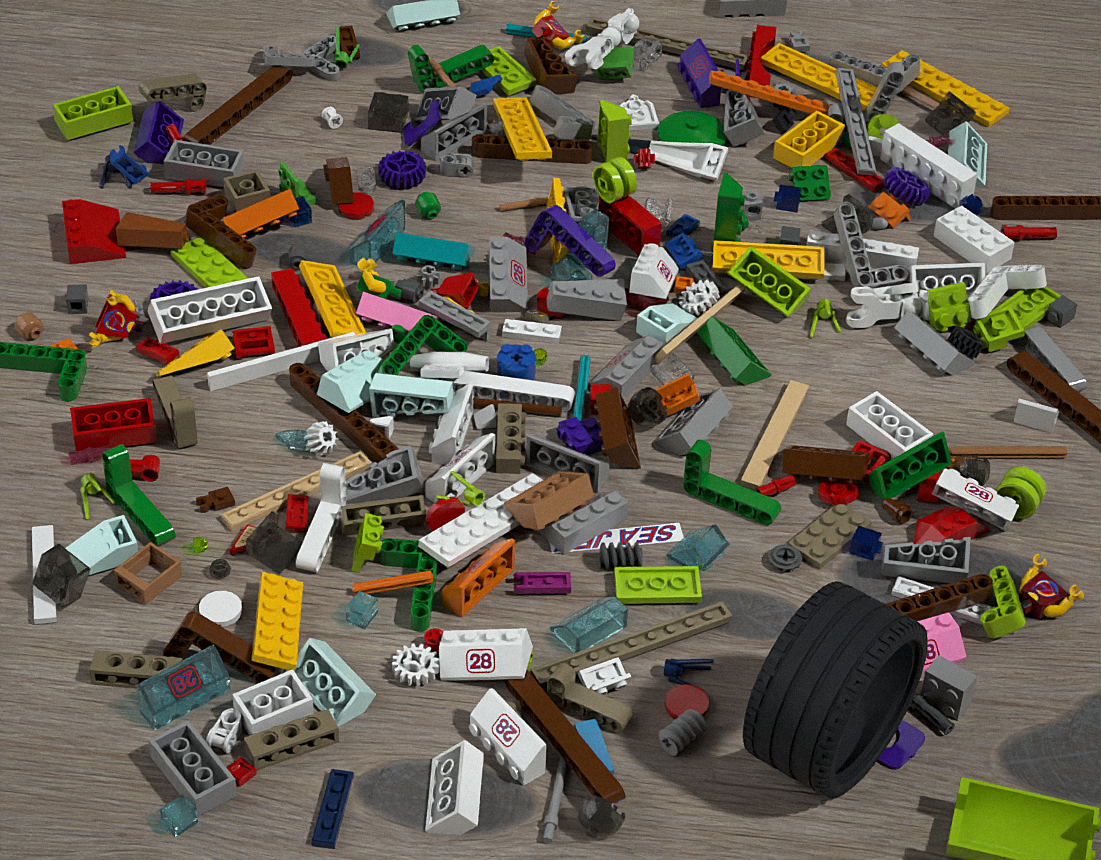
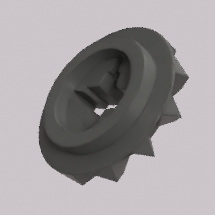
M778 545L770 550L768 559L770 560V565H774L776 570L781 568L784 572L787 569L793 572L795 568H799L802 562V555L793 546ZM784 555H786L787 561H783Z

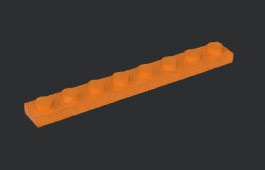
M711 70L710 84L813 114L815 111H819L828 116L830 105L824 104L820 100H810L803 95H793L786 90H776L772 86H763L752 80L746 81L735 75L729 76L722 71Z

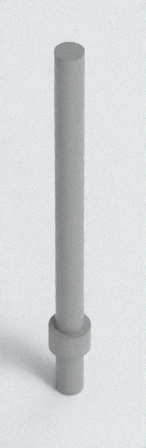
M561 755L549 813L544 820L545 832L543 842L546 844L552 842L554 830L557 829L559 821L557 814L568 766Z

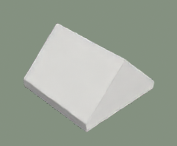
M1019 399L1014 423L1052 433L1059 411L1052 407Z

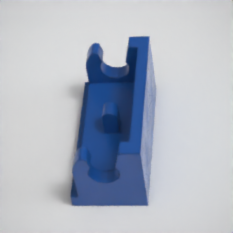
M122 145L119 146L120 150L118 153L114 149L110 151L111 164L134 184H137L149 175L146 166L138 164L125 152V148Z

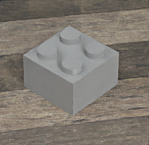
M939 655L925 671L921 694L937 710L958 721L971 705L977 676Z

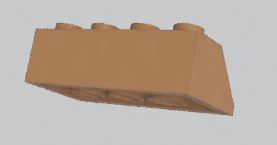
M559 471L506 501L504 507L524 528H531L534 531L542 530L546 524L559 520V517L563 514L572 512L575 507L587 503V500L594 497L589 474Z

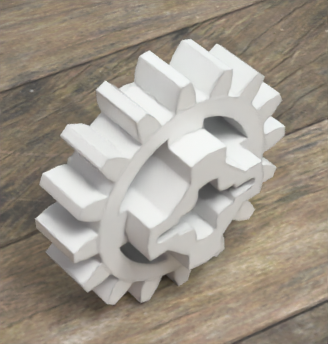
M699 280L698 284L693 282L691 287L687 286V290L681 292L682 296L679 297V304L683 310L692 315L695 312L699 315L701 311L705 313L707 308L710 309L712 304L717 303L716 299L720 298L719 290L713 281L709 282L706 280L703 283L702 280Z
M413 643L411 648L403 646V651L397 650V656H393L392 671H394L395 678L400 677L401 683L407 680L409 686L413 682L420 686L421 681L428 684V678L434 680L435 674L439 673L437 653H431V647L424 649L423 644L416 647Z

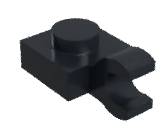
M794 108L789 112L783 110L772 120L781 134L787 132L793 126L792 118L797 115V112Z

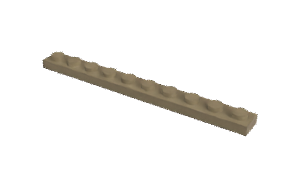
M592 17L586 25V32L596 35L601 34L608 27V21ZM637 29L636 34H634L630 41L640 46H647L679 55L694 43L642 29ZM705 45L715 64L735 69L736 59H739V69L744 70L749 61L748 55Z
M721 601L531 668L530 674L543 689L547 687L549 677L561 663L571 666L575 671V677H577L580 670L617 657L622 661L732 622L733 615Z

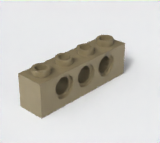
M498 403L496 473L520 474L521 466H525V454L521 453L525 452V440H521V438H525V426H521V424H525L526 412H522V404Z
M423 495L341 506L339 514L342 534L348 535L358 533L365 513L381 516V526H384V529L424 524L426 509Z
M95 650L89 669L91 685L173 692L168 679L170 675L183 669L182 658ZM184 670L173 675L170 678V683L174 689V692L178 691L176 690V686L173 685V679L177 676H182Z
M329 709L244 737L245 753L251 765L256 770H260L338 743L339 728Z

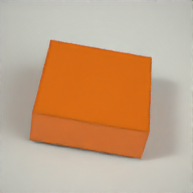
M676 276L674 293L681 294L682 291H686L687 286H692L694 278Z

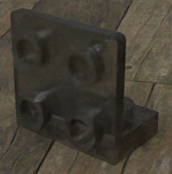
M851 195L844 196L843 202H849L855 208L861 233L863 234L871 230L874 211ZM834 215L822 221L821 225L833 234H838ZM846 227L848 232H852L850 228Z
M271 511L246 539V553L276 573L281 574L296 557L303 542L279 527V515Z

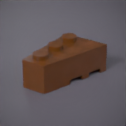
M348 158L326 159L323 169L326 182H329L332 204L354 202Z

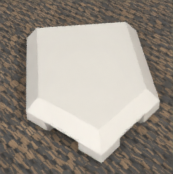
M633 94L627 102L619 105L625 108L627 114L631 116L632 124L629 125L630 131L656 129L659 126L652 102L642 101Z

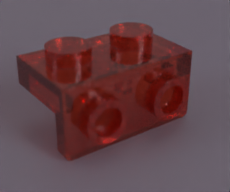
M625 288L626 302L630 306L641 308L643 311L649 306L663 305L669 301L668 296L664 299L629 293V289Z

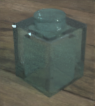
M358 591L346 606V622L364 630L378 614V598Z
M181 795L160 809V824L166 832L170 831L175 838L198 823L197 808L184 795Z

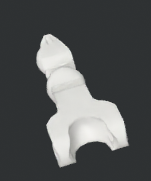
M628 8L624 13L615 15L609 19L608 27L601 34H598L597 37L591 38L584 44L570 48L565 54L566 64L576 67L587 63L588 69H598L604 63L603 58L612 49L617 47L619 43L628 44L634 37V34H636L639 28V19L633 14L634 10Z
M867 286L854 287L851 290L850 296L853 301L863 304L858 310L850 311L847 314L846 323L853 328H868L881 319L902 318L908 310L916 315L919 314L924 320H930L928 293L926 290H921L918 295L908 294L904 297L901 294H876L872 288Z

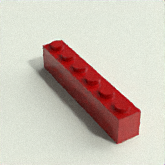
M293 268L271 272L272 289L297 346L301 347L326 340V335L322 334L321 324L317 322L315 310H311L310 299L306 298L304 286L301 287L299 275L295 274Z

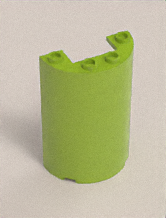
M961 777L945 856L961 860H1094L1096 851L1092 850L1095 831L1100 832L1101 818H1098L1099 808Z

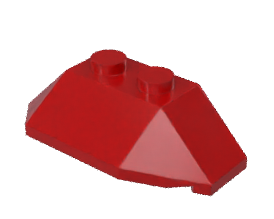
M946 506L917 521L914 544H921L924 541L931 540L932 542H942L944 539L952 538L953 540H963V537H971L972 540L988 532L989 527L978 517L964 509Z

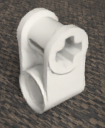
M233 708L222 712L220 718L208 733L206 743L210 747L222 748L226 753L232 750L236 740L243 731L240 712Z

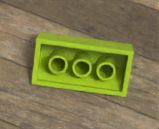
M752 246L748 248L728 272L731 277L787 317L797 312L810 295L811 288Z

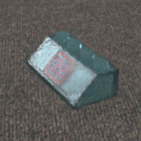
M400 200L386 208L382 214L378 215L374 223L369 225L365 233L360 235L356 243L351 245L348 252L350 264L357 266L358 261L362 258H365L366 261L373 259L376 263L394 243L396 232H404L406 229L405 200Z
M211 645L137 684L140 714L156 730L229 691V674L216 647Z

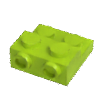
M964 282L927 290L930 325L935 330L944 332L950 326L965 327L966 323L971 322L970 304L967 302L966 284Z
M1011 306L990 312L984 318L975 319V325L973 326L975 335L980 336V339L985 343L983 349L987 348L989 352L1007 347V341L1025 336V330Z
M365 513L355 539L351 571L360 573L362 565H366L367 560L373 561L375 554L380 553L382 541H379V538L382 537L384 526H381V516Z

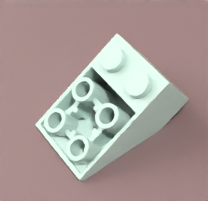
M673 303L649 306L637 315L636 333L643 337L649 335L664 342V346H666L698 318Z
M121 515L104 520L65 549L77 577L81 578L118 567L138 552V545L125 516Z

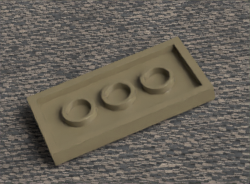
M845 504L834 505L788 542V545L798 549L802 559L820 570L871 528L872 521Z

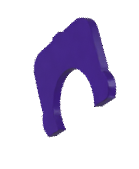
M434 100L429 104V113L418 127L412 128V122L404 126L405 145L408 147L413 145L435 126L439 119L438 101Z
M902 720L897 729L899 741L894 746L886 748L877 760L889 769H900L910 758L916 755V751L925 741L924 733Z

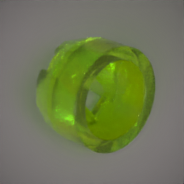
M542 348L535 349L536 365L545 364L547 361L546 350Z
M193 537L194 553H203L207 550L208 542L204 537Z

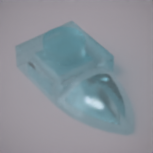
M286 430L276 434V438L285 443L288 449L305 450L308 447L306 446L308 440L304 438L308 435L305 430Z

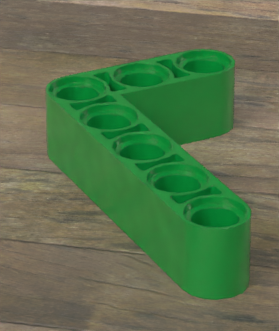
M479 45L439 64L443 68L444 73L454 82L493 64L495 57L485 45ZM411 46L408 50V58L413 81L420 91L424 93L425 89L445 86L446 84L441 78L432 72L429 57L421 46Z
M424 315L384 361L377 373L398 375L424 343L436 352H466L468 346L463 339L433 316Z
M0 342V368L60 374L58 386L61 400L71 402L78 397L87 372L86 355L83 350Z
M697 440L686 454L683 481L685 491L690 495L763 525H771L782 509L780 503L773 498L709 473L711 446L705 440Z
M120 444L103 452L102 459L106 488L116 503L150 542L156 546L176 538L174 528L132 481L130 457L125 446Z
M382 539L379 553V562L382 565L416 568V573L432 572V583L414 586L410 609L411 628L417 632L426 631L431 621L439 561L418 547L419 540Z

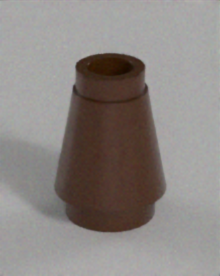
M889 497L882 503V507L896 522L906 523L910 520L912 510L909 505Z

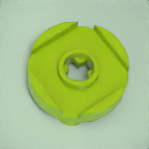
M878 114L872 117L866 128L868 137L873 136L883 139L884 134L880 135V129H885L886 127L889 129L898 124L899 121L890 114Z

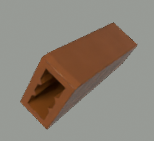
M130 212L125 213L116 228L117 243L121 246L183 248L189 240V231H186V223Z

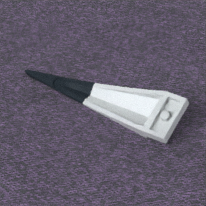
M592 134V138L597 140V135ZM628 140L630 152L633 154H637L639 149H650L651 154H655V162L698 178L703 177L715 181L718 180L728 153V147L713 143Z

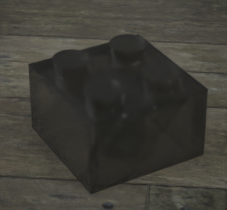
M374 92L368 110V129L403 133V128L409 114V96Z
M58 543L41 555L32 584L65 609L81 598L91 568Z

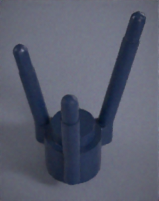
M110 154L105 158L106 165L103 166L100 188H104L107 171L116 172L118 170L111 164ZM122 173L129 188H132L130 180Z
M666 659L664 676L669 677L668 682L680 685L689 684L677 678L678 676L682 677L683 669L711 670V666L695 664L713 663L714 660Z

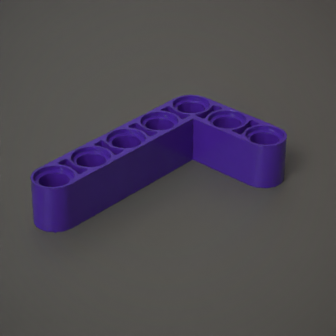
M553 205L539 214L524 241L526 248L534 252L546 246L554 235L597 277L604 276L616 267L613 257L558 205Z

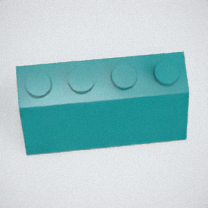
M396 232L392 254L402 261H408V258L415 259L416 263L426 264V261L433 262L434 266L444 267V264H448L453 269L462 270V267L468 268L474 247L467 243Z

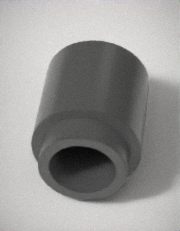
M296 243L289 249L288 265L294 270H300L301 260L307 261V249L304 245Z
M406 279L397 281L395 286L403 288L401 298L417 302L423 297L424 290L421 284Z

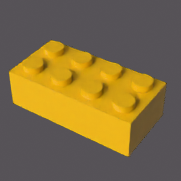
M815 111L775 141L773 159L791 168L795 166H811L822 158L825 153L843 142L845 125L819 111Z

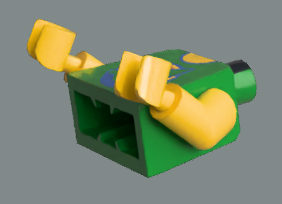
M362 258L358 261L357 266L362 273L356 288L357 290L384 299H389L390 296L400 299L403 288L394 286L395 281L381 277L377 272H374L373 269L377 264L373 259L366 261L365 258Z

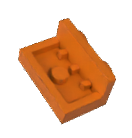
M884 191L868 206L878 217L887 220L888 225L893 229L904 218L908 221L912 219L907 206L904 204L900 205L892 194L887 195Z
M689 374L683 375L654 390L665 417L701 401L697 386Z

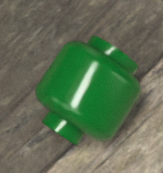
M422 192L418 195L415 206L419 215L422 218H436L441 211V204L437 196L431 192Z

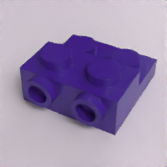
M577 417L558 423L556 430L558 438L563 440L567 448L586 455L602 451L601 445H604V443H602L599 436L601 429L594 417L579 421Z

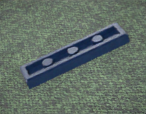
M331 769L311 841L312 846L335 849L354 772Z

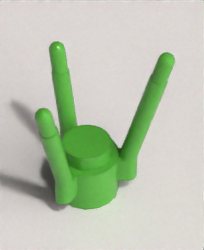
M336 27L334 64L339 69H345L348 64L352 63L353 57L360 45L357 44L350 57H348L346 52L340 51L339 27Z

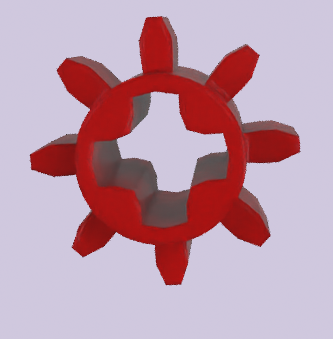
M639 149L637 154L633 156L634 164H638L639 169H649L651 164L655 162V154H651L650 149Z

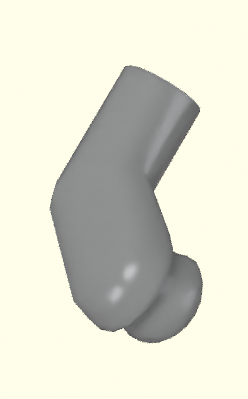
M867 213L861 216V220L872 230L885 229L888 225L887 220L884 218H871Z

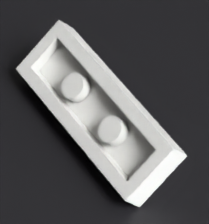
M505 319L502 337L559 344L562 326Z

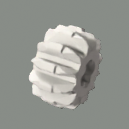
M327 421L313 423L306 430L308 434L304 437L308 440L306 446H310V452L316 453V456L331 454L337 448L335 442L339 439L336 438L335 434L338 431H333V425H328Z

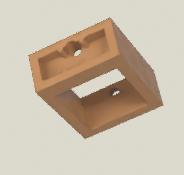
M150 542L114 569L115 584L146 605L182 577L181 562L177 557L165 552L162 547H158ZM153 562L165 571L147 584L135 575Z

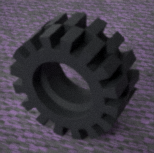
M956 326L948 337V341L953 346L973 358H976L985 346V343L978 336L960 326Z

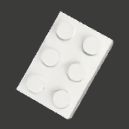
M293 669L232 694L233 707L240 712L242 725L249 736L314 713L313 698Z

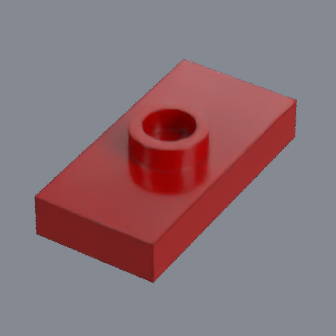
M150 337L145 338L136 345V352L164 364H169L179 356L178 349L164 343L160 344L159 341Z
M288 494L285 531L306 533L307 495Z

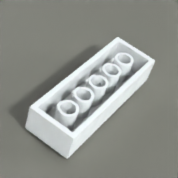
M899 123L884 131L880 160L891 167L903 168L914 173V175L928 185L930 193L955 209L972 203L977 173Z
M258 276L152 299L149 304L148 314L159 343L163 344L215 332L220 329L225 330L268 320L272 307Z

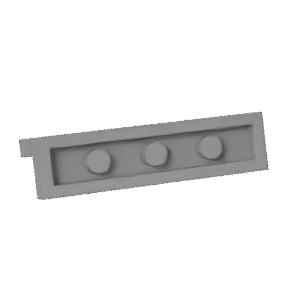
M429 291L419 300V307L486 342L491 339L490 321L432 291Z

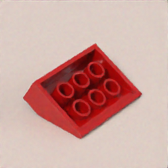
M82 199L62 201L70 264L126 258L125 247L117 243L116 228L120 223L119 209Z

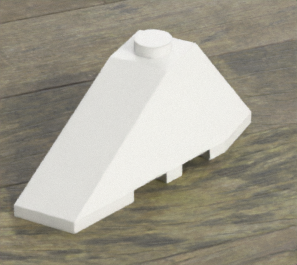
M392 329L336 338L318 343L320 362L327 371L366 350L373 352L381 358L395 348Z

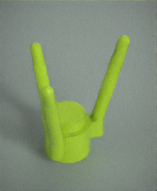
M828 299L819 301L817 303V310H814L810 338H813L819 316L823 319L831 317L837 332L840 333L841 330L835 317V312L832 309V303Z
M451 471V475L467 487L463 492L465 500L459 499L461 503L469 508L472 504L475 506L482 504L485 499L484 491L476 488L460 475ZM437 495V496H436V499H439V500H440V499H443V498H444L445 500L450 499L449 497H446V496H440V495Z
M88 473L82 477L81 484L83 487L80 488L83 498L85 518L89 520L87 493L96 494L98 491H101L112 504H116V501L103 487L102 483L98 481L95 474Z

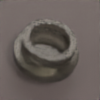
M216 559L212 562L209 572L214 578H225L230 574L231 567L226 560Z

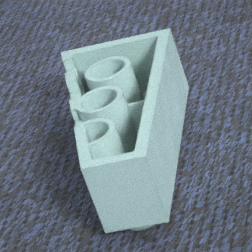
M375 373L369 388L373 418H379L380 415L395 417L396 414L406 413L407 416L414 415L416 412H423V414L446 413L449 411L454 397L453 383L451 381Z

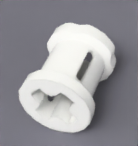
M326 107L322 111V118L328 121V125L332 129L342 125L343 118L336 113L334 107Z

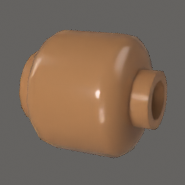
M29 312L19 315L14 326L16 332L26 341L40 337L44 327L42 321Z

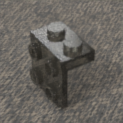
M949 91L941 103L926 117L925 122L949 140V131L965 121L969 123L976 112Z

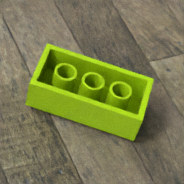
M119 86L52 104L55 123L67 140L133 122L132 104Z

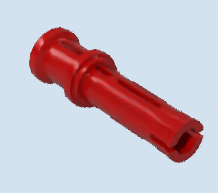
M187 179L181 182H151V194L185 192L187 195H191V193L206 194V179Z
M1001 226L1002 234L1009 239H1016L1017 241H1021L1023 238H1057L1056 227Z

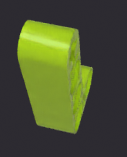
M997 566L989 573L993 580L992 586L998 607L984 612L980 617L988 637L994 639L1017 631L1026 623L1015 584L1005 566Z

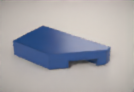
M498 74L471 83V92L476 94V97L490 93L493 90V86L502 81L501 75Z
M684 214L666 230V236H678L682 232L685 235H690L700 225V220Z

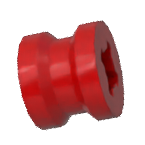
M437 628L428 630L424 635V649L431 647V653L436 652L437 656H439V645L443 631Z

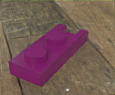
M516 572L513 575L515 581H522V585L514 586V592L517 594L571 593L570 572Z

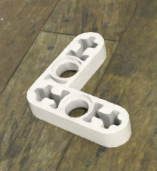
M918 282L873 289L876 294L896 295L919 291Z

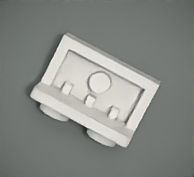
M619 657L578 672L584 687L602 695L608 693L607 690L612 688L620 690L626 687L627 682L631 679L630 673H625Z

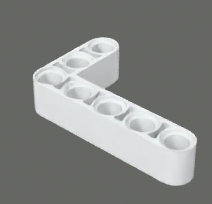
M1011 265L993 268L968 299L971 318L980 319L986 317L1008 289H1037L1045 287L1047 285L1045 267L1043 265Z
M323 463L321 467V502L296 559V568L318 572L340 522L341 506H346L345 467Z

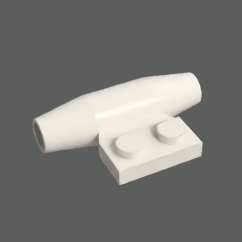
M429 352L414 355L410 360L411 371L420 372L421 378L433 380L446 378L447 381H455L461 377L464 371L488 372L489 358L488 356L467 352Z

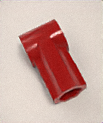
M150 454L144 456L143 459H130L132 477H141L148 482L158 479L160 458Z
M940 471L921 481L917 501L937 504L938 497L933 495L932 492L940 478Z

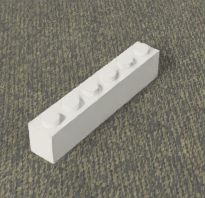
M809 231L807 246L824 247V262L847 265L839 234ZM863 239L871 269L894 265H903L907 268L917 263L918 247ZM851 245L853 249L857 250L854 245ZM855 262L857 266L861 267L859 262Z

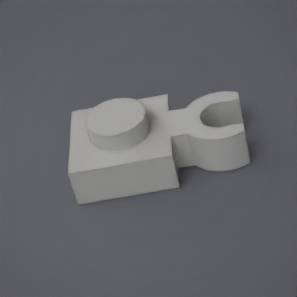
M790 30L791 48L798 52L810 51V44L807 37L802 36V30H799L798 34Z

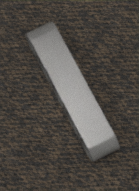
M1040 326L1025 330V336L1020 337V341L1034 358L1077 392L1086 389L1085 377Z

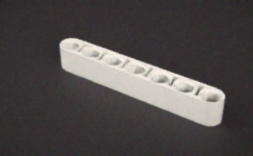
M464 371L458 380L451 381L453 383V393L471 383L473 384L474 398L562 407V411H569L571 409L575 395L574 389L567 385Z

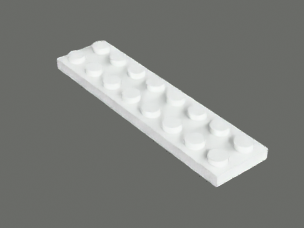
M533 473L484 501L479 506L472 508L419 539L418 547L449 568L520 525L504 507V503L543 480Z

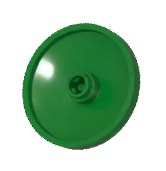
M676 112L665 117L658 126V141L713 143L724 147L727 142L724 124L718 118L704 112Z

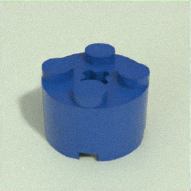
M528 344L503 345L497 355V376L534 381L536 375V355L532 347Z

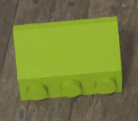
M599 100L597 144L606 162L617 157H623L627 160V154L630 153L628 140L631 139L629 125L632 124L631 116L627 114L625 108Z

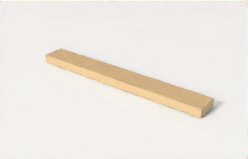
M739 283L664 346L656 355L654 361L659 365L696 334L711 316L716 317L741 296L747 287Z
M790 380L741 478V486L755 490L756 487L762 486L805 399L809 385Z
M362 451L333 463V465L345 467L346 479L370 469L372 464ZM321 469L222 513L221 520L232 532L287 507L288 494L307 495L309 497L319 492Z

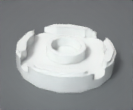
M214 591L202 598L199 604L200 614L221 625V627L234 624L241 616V600L232 592Z

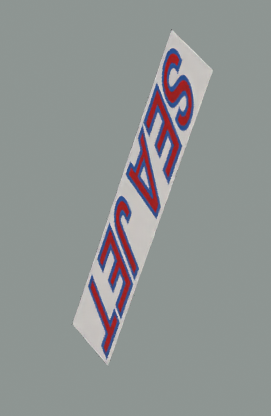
M680 523L609 529L569 552L600 549L601 542H604L606 548H608L610 542H613L614 547H617L618 542H621L622 546H625L626 542H630V545L634 546L635 542H638L639 545L684 541ZM549 542L552 553H561L551 542Z

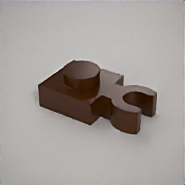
M228 486L208 492L209 497L200 496L196 498V505L200 506L201 513H206L213 507L215 511L235 506V499Z

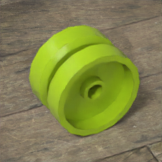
M623 157L614 158L595 166L593 169L592 178L599 196L605 202L612 203L620 200L622 197L624 198L635 193L637 189L636 175L632 166Z
M1017 466L1009 469L995 491L1002 497L1012 498L1019 505L1013 518L1026 519L1035 513L1046 495L1047 488L1042 477L1034 470Z

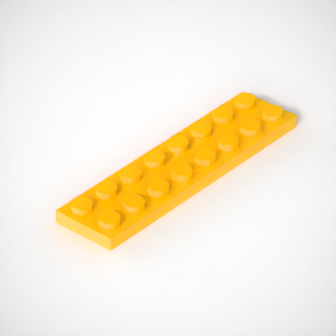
M780 43L760 58L762 65L841 100L835 74L836 68ZM855 77L861 107L865 111L877 87Z
M902 50L883 62L881 66L888 68L890 63L900 62L910 54ZM921 59L920 75L909 83V85L988 128L1009 114L1010 108L925 63Z
M493 98V107L516 159L528 161L529 159L546 160L547 158H552V150L528 99Z

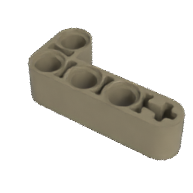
M196 74L144 80L139 85V92L149 102L182 98L193 111H198L204 106L207 85Z
M559 664L547 681V695L558 708L585 720L596 719L598 726L609 731L621 733L633 717L632 710L625 704L575 683L576 674L574 669L568 664Z

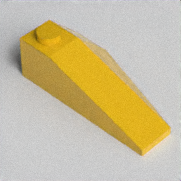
M222 329L217 330L193 345V348L182 353L179 356L180 358L171 361L157 371L155 375L156 377L218 359L223 361L232 355L230 351L234 349V346Z

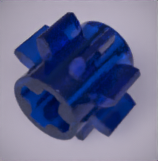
M971 194L961 199L963 204L960 206L965 207L976 216L982 212L980 208L983 204L978 196Z

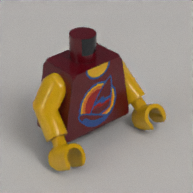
M1035 554L1033 557L1034 566L1029 568L1019 587V600L1023 613L1025 615L1030 612L1040 620L1046 617H1061L1074 604V600L1080 601L1084 598V593L1081 590L1075 594L1079 590L1078 585L1071 586L1068 593L1043 571L1038 572L1039 569L1046 567L1047 561L1044 558L1041 563H1037L1040 555Z

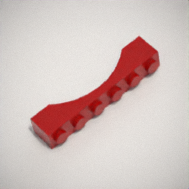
M757 25L756 31H753L746 81L752 80L760 85L770 86L771 75L762 66L760 58L775 46L777 27Z

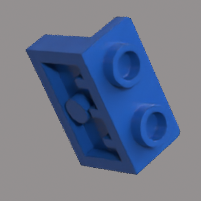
M684 232L665 243L681 270L686 268L687 264L700 261L703 257L698 248L694 249L696 244L691 236L687 238Z

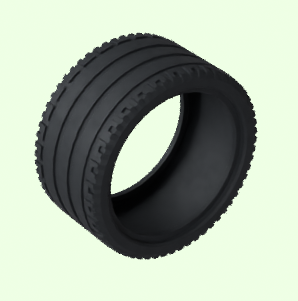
M835 581L823 586L793 615L762 665L745 712L743 724V743L745 749L757 759L790 778L799 781V783L820 795L831 799L844 795L860 782L874 766L902 722L923 672L928 644L927 630L916 620L896 609H892L850 585Z

